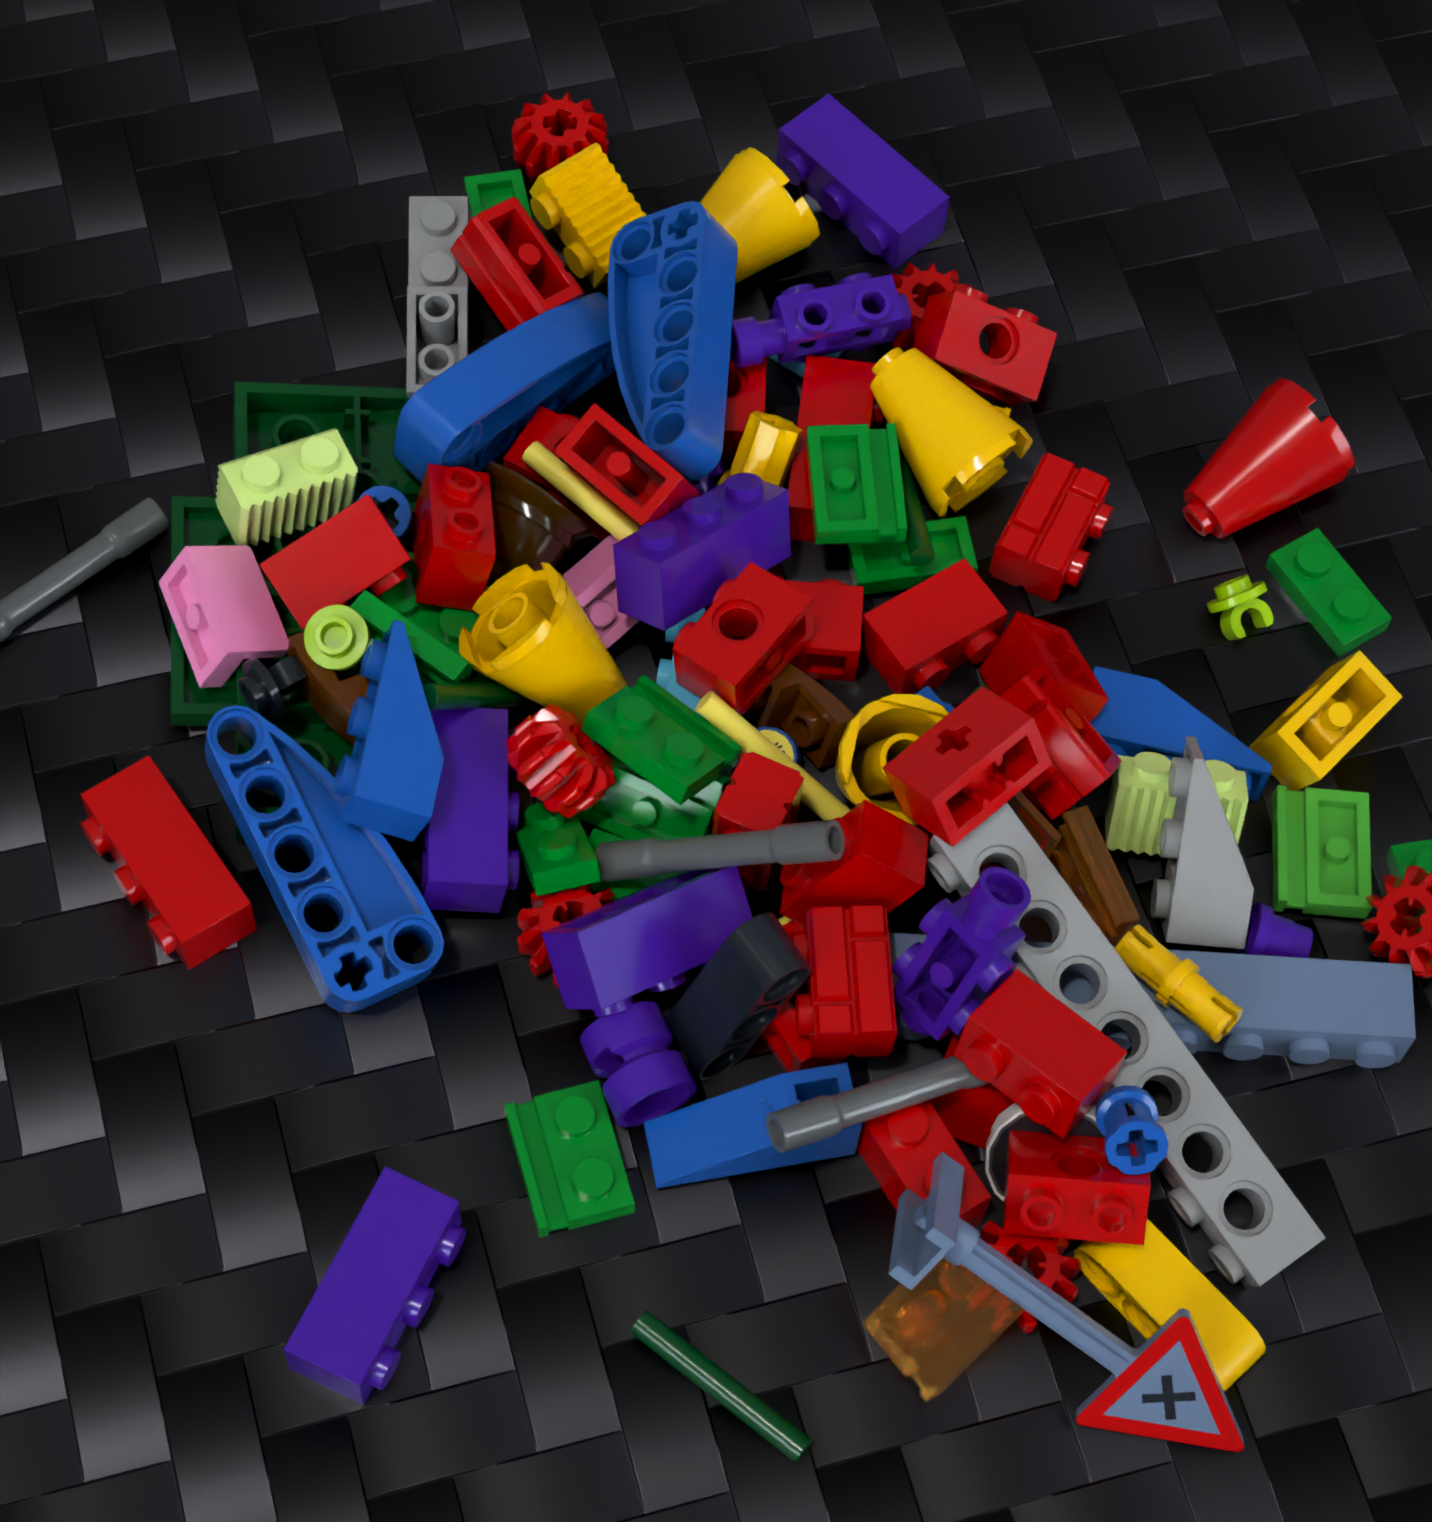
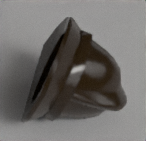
M490 461L485 467L486 473H489L496 548V558L489 576L493 583L514 568L525 564L533 571L543 569L541 562L549 563L556 570L562 561V556L565 553H571L576 541L593 535V530L542 487L518 472L493 461Z

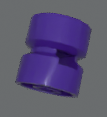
M653 1001L632 1003L630 1008L622 1012L600 1017L590 1024L580 1036V1044L594 1074L600 1078H607L602 1092L616 1123L622 1127L643 1125L645 1121L679 1109L693 1097L697 1089V1085L683 1055L676 1050H668L673 1044L674 1036L659 1005Z

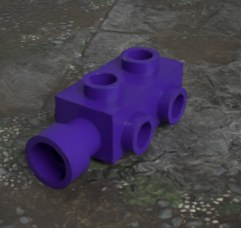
M858 273L842 279L837 285L817 289L813 284L796 285L786 289L780 296L776 297L767 320L756 321L753 316L732 320L730 356L734 366L739 369L762 364L764 357L773 355L778 356L779 363L790 361L804 363L806 362L807 354L820 356L846 350L865 351L872 345L892 342L898 331L910 329V306L906 296L903 293H897L892 274L873 278L870 273ZM868 330L870 335L859 337L854 332ZM812 341L813 346L810 348L798 346L799 343Z
M1001 867L987 868L981 873L969 894L954 903L945 898L938 902L924 916L919 924V929L927 935L923 944L920 942L914 943L902 953L892 966V972L899 978L898 983L894 987V1000L903 1007L901 1011L902 1019L910 1029L920 1034H930L936 1041H939L952 1031L958 1037H961L968 1017L982 1004L981 1001L985 995L993 993L1013 973L1016 964L1010 958L1026 936L1015 924L1031 901V893L1027 884L1017 874Z

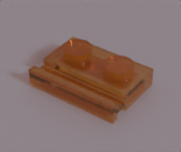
M1086 805L1063 813L1062 819L1065 824L1059 825L1057 830L1062 837L1048 859L1110 944L1117 946L1128 931H1132V924L1139 922L1140 917L1093 816Z
M942 1258L912 1290L900 1283L862 1324L904 1376L911 1375L923 1389L919 1394L927 1402L939 1396L1025 1310L962 1264L954 1266Z

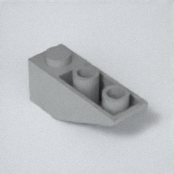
M1186 736L1183 758L1173 757L1170 765L1169 796L1177 798L1174 818H1164L1161 826L1159 851L1161 858H1167L1165 879H1155L1153 882L1151 917L1160 918L1166 942L1245 949L1254 887L1195 736Z

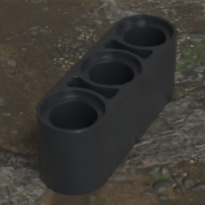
M771 912L757 915L736 928L722 943L666 1017V1022L674 1036L673 1040L701 1080L718 1076L738 1063L811 973L810 965L777 917Z

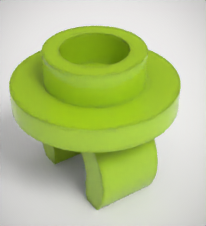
M1246 574L1228 580L1213 588L1217 598L1209 601L1206 605L1210 613L1223 611L1220 617V627L1228 640H1238L1246 637L1245 630L1241 625V615L1244 611L1251 615L1256 628L1268 627L1273 624V614L1270 607L1263 600L1256 598L1268 590L1264 581L1251 583L1249 575Z
M330 605L318 610L309 619L304 631V644L311 659L318 665L334 671L346 670L358 664L363 659L370 642V632L364 618L354 609L344 605Z

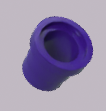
M1256 902L1250 911L1245 949H1236L1235 954L1308 958L1313 941L1312 928L1297 924L1293 920L1275 915L1271 906Z

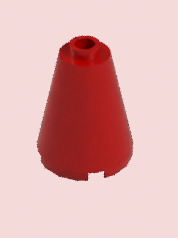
M1282 378L1278 379L1271 386L1266 387L1185 489L1183 496L1187 505L1182 508V512L1187 522L1197 533L1202 536L1210 533L1214 537L1222 539L1342 482L1350 474L1348 471L1354 467L1355 460L1348 441L1330 415L1320 422L1308 408V406L1316 401L1308 391L1293 381Z

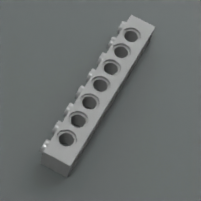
M1006 802L954 847L933 835L928 844V851L932 857L927 860V865L934 878L946 892L951 893L956 889L961 897L969 894L979 878L980 866L989 862L1002 864L1008 870L1017 874L1027 884L1031 893V901L1015 925L1019 928L1020 920L1024 917H1039L1049 925L1052 932V941L1048 947L1035 948L1023 940L1010 959L1016 964L1015 970H1020L1099 1031H1102L1104 1026L1114 1025L1128 1033L1132 1043V1050L1129 1057L1123 1060L1109 1090L1123 1085L1142 1088L1146 1081L1153 1080L1162 1083L1170 1091L1172 1096L1171 1109L1166 1116H1158L1157 1124L1164 1128L1169 1143L1168 1152L1165 1159L1159 1162L1156 1167L1159 1168L1173 1188V1190L1167 1193V1196L1179 1216L1190 1227L1198 1223L1214 1244L1208 1250V1253L1221 1274L1231 1284H1235L1240 1280L1246 1289L1260 1287L1326 1238L1009 804ZM1077 971L1087 977L1092 988L1089 1002L1083 1004L1074 1003L1062 994L1059 981L1063 972ZM1126 1103L1125 1107L1128 1117L1134 1115L1131 1104ZM1188 1136L1202 1138L1212 1150V1164L1205 1173L1192 1170L1183 1159L1182 1147ZM1231 1192L1243 1194L1252 1204L1253 1219L1245 1230L1233 1227L1224 1215V1202Z

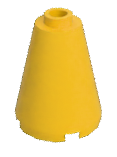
M751 147L733 157L700 201L737 242L738 253L735 284L809 247L820 235L818 222L805 199L801 196L794 202L788 191L783 187L790 181L789 178L767 156Z
M896 347L885 354L872 368V372L876 377L871 382L870 389L887 423H896L898 445L930 508L933 509L939 518L946 516L948 504L954 512H957L981 496L1008 472L1004 467L1005 463L1003 460L1012 451L1021 459L1033 443L1032 438L1023 427L917 348L903 352L900 347Z
M541 562L543 569L533 571L527 564L516 567L496 580L472 607V610L479 617L471 633L464 626L462 627L459 635V653L469 661V665L475 671L545 708L552 704L562 708L564 712H572L578 721L583 724L587 711L625 686H628L565 578L549 563Z
M891 694L873 700L862 707L848 722L839 743L835 779L842 794L855 806L865 799L913 826L919 825L903 813L883 767L949 714L946 709L936 702L915 694Z

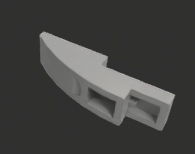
M409 196L407 398H410L422 386L469 355V276L450 251L468 224V196Z

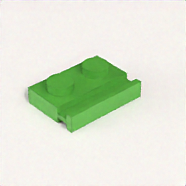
M1286 785L1276 786L1272 795L1273 911L1283 912L1284 908L1302 909L1303 914L1367 918L1372 909L1366 897L1372 895L1369 793L1306 787L1303 792L1287 790Z

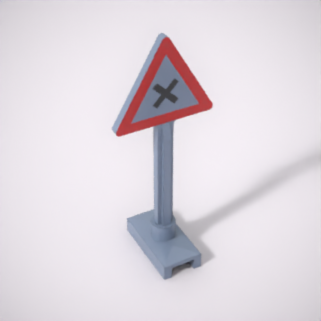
M941 1152L933 1161L930 1194L925 1199H922L908 1188L900 1195L888 1273L890 1276L912 1290L942 1258L954 1266L962 1264L1113 1373L1077 1408L1076 1422L1079 1425L1231 1452H1241L1244 1449L1242 1432L1189 1310L1185 1308L1179 1309L1141 1347L1132 1348L979 1238V1230L959 1217L964 1167L944 1152Z

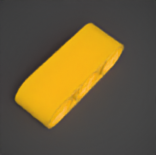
M1149 1219L1146 1222L1144 1245L1085 1240L1074 1250V1258L1080 1259V1270L1146 1340L1179 1309L1185 1308L1189 1310L1224 1392L1265 1354L1266 1347L1264 1341L1253 1325Z

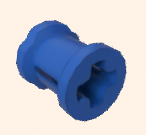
M385 485L371 487L363 492L359 499L370 494L374 501L378 499L384 505L389 504L392 500L399 504L394 513L399 524L393 530L399 539L403 538L411 527L412 511L411 505L405 496L397 489Z
M1130 1085L1112 1088L1100 1098L1096 1105L1095 1119L1099 1131L1105 1137L1104 1149L1108 1162L1127 1175H1141L1154 1170L1158 1163L1167 1156L1169 1146L1164 1128L1157 1124L1158 1111L1154 1098L1146 1090ZM1126 1103L1131 1104L1134 1115L1128 1117L1125 1107ZM1134 1143L1138 1156L1134 1157L1131 1155L1128 1144Z

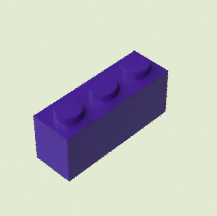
M829 93L779 129L776 166L789 178V183L795 186L799 185L818 202L822 211L829 218L839 220L858 237L862 246L869 253L879 255L894 269L943 233L950 197Z
M742 472L729 476L722 484L699 497L685 501L681 507L656 521L642 525L635 533L613 544L618 612L666 631L711 604L719 587L729 578L735 580L750 562L764 570H768L790 557L789 491L762 480L756 474Z
M477 707L472 709L430 710L444 761L432 817L422 829L421 895L430 910L500 913L506 890H516L519 878V851L508 850V831L517 830L519 818V793L508 791V773H516V770L508 764L506 756L508 754L506 740L512 735L508 734V709Z
M737 866L680 872L542 932V936L565 1008L589 1009L594 1011L596 1017H605L630 1008L633 1003L632 996L646 989L650 993H655L684 983L686 981L685 971L698 965L703 969L726 938L744 922L753 918Z
M385 1166L283 1349L289 1369L362 1405L365 1404L373 1387L383 1390L392 1378L399 1363L401 1351L395 1349V1346L407 1325L413 1328L418 1327L430 1306L434 1290L429 1288L428 1285L439 1264L449 1267L463 1244L466 1229L460 1227L461 1213L459 1201Z

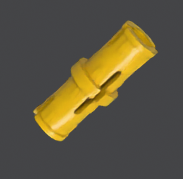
M1140 924L1134 926L1131 932L1128 931L1115 947L1116 952L1129 970L1157 993L1154 997L1155 1000L1165 1008L1172 1005L1181 1014H1184L1215 1043L1222 1039L1223 1034L1226 1036L1240 1019L1243 1009L1225 995H1222L1199 975L1200 967L1189 958L1182 961L1173 952L1171 953Z

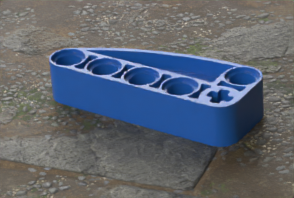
M696 201L684 202L625 224L612 240L608 273V318L612 355L619 387L627 410L645 445L679 472L687 481H695L707 476L715 469L723 451L738 253L736 240L701 203Z
M597 292L552 308L495 338L422 386L410 397L401 410L395 436L393 457L421 483L423 482L428 463L448 467H465L477 472L482 471L490 461L494 462L510 450L540 406L558 414L616 371L609 329L608 298L603 293Z
M238 705L225 707L214 714L207 729L204 748L206 762L325 1003L339 1012L351 1013L359 1011L428 977L443 953L444 940L442 932L418 887L380 832L337 820L342 795L333 793L335 778L296 741L260 714L248 707ZM227 731H241L250 738L253 747L244 754H229L221 748L217 739ZM254 789H270L280 798L282 806L272 813H258L249 806L246 796ZM283 847H298L307 854L311 865L302 872H287L277 864L274 854ZM313 905H326L337 914L339 926L330 932H317L305 922L304 911ZM405 935L418 938L426 947L427 959L417 964L402 961L395 953L394 940ZM348 964L351 973L360 968L365 974L358 991H352L350 983L340 987L336 982L342 965Z

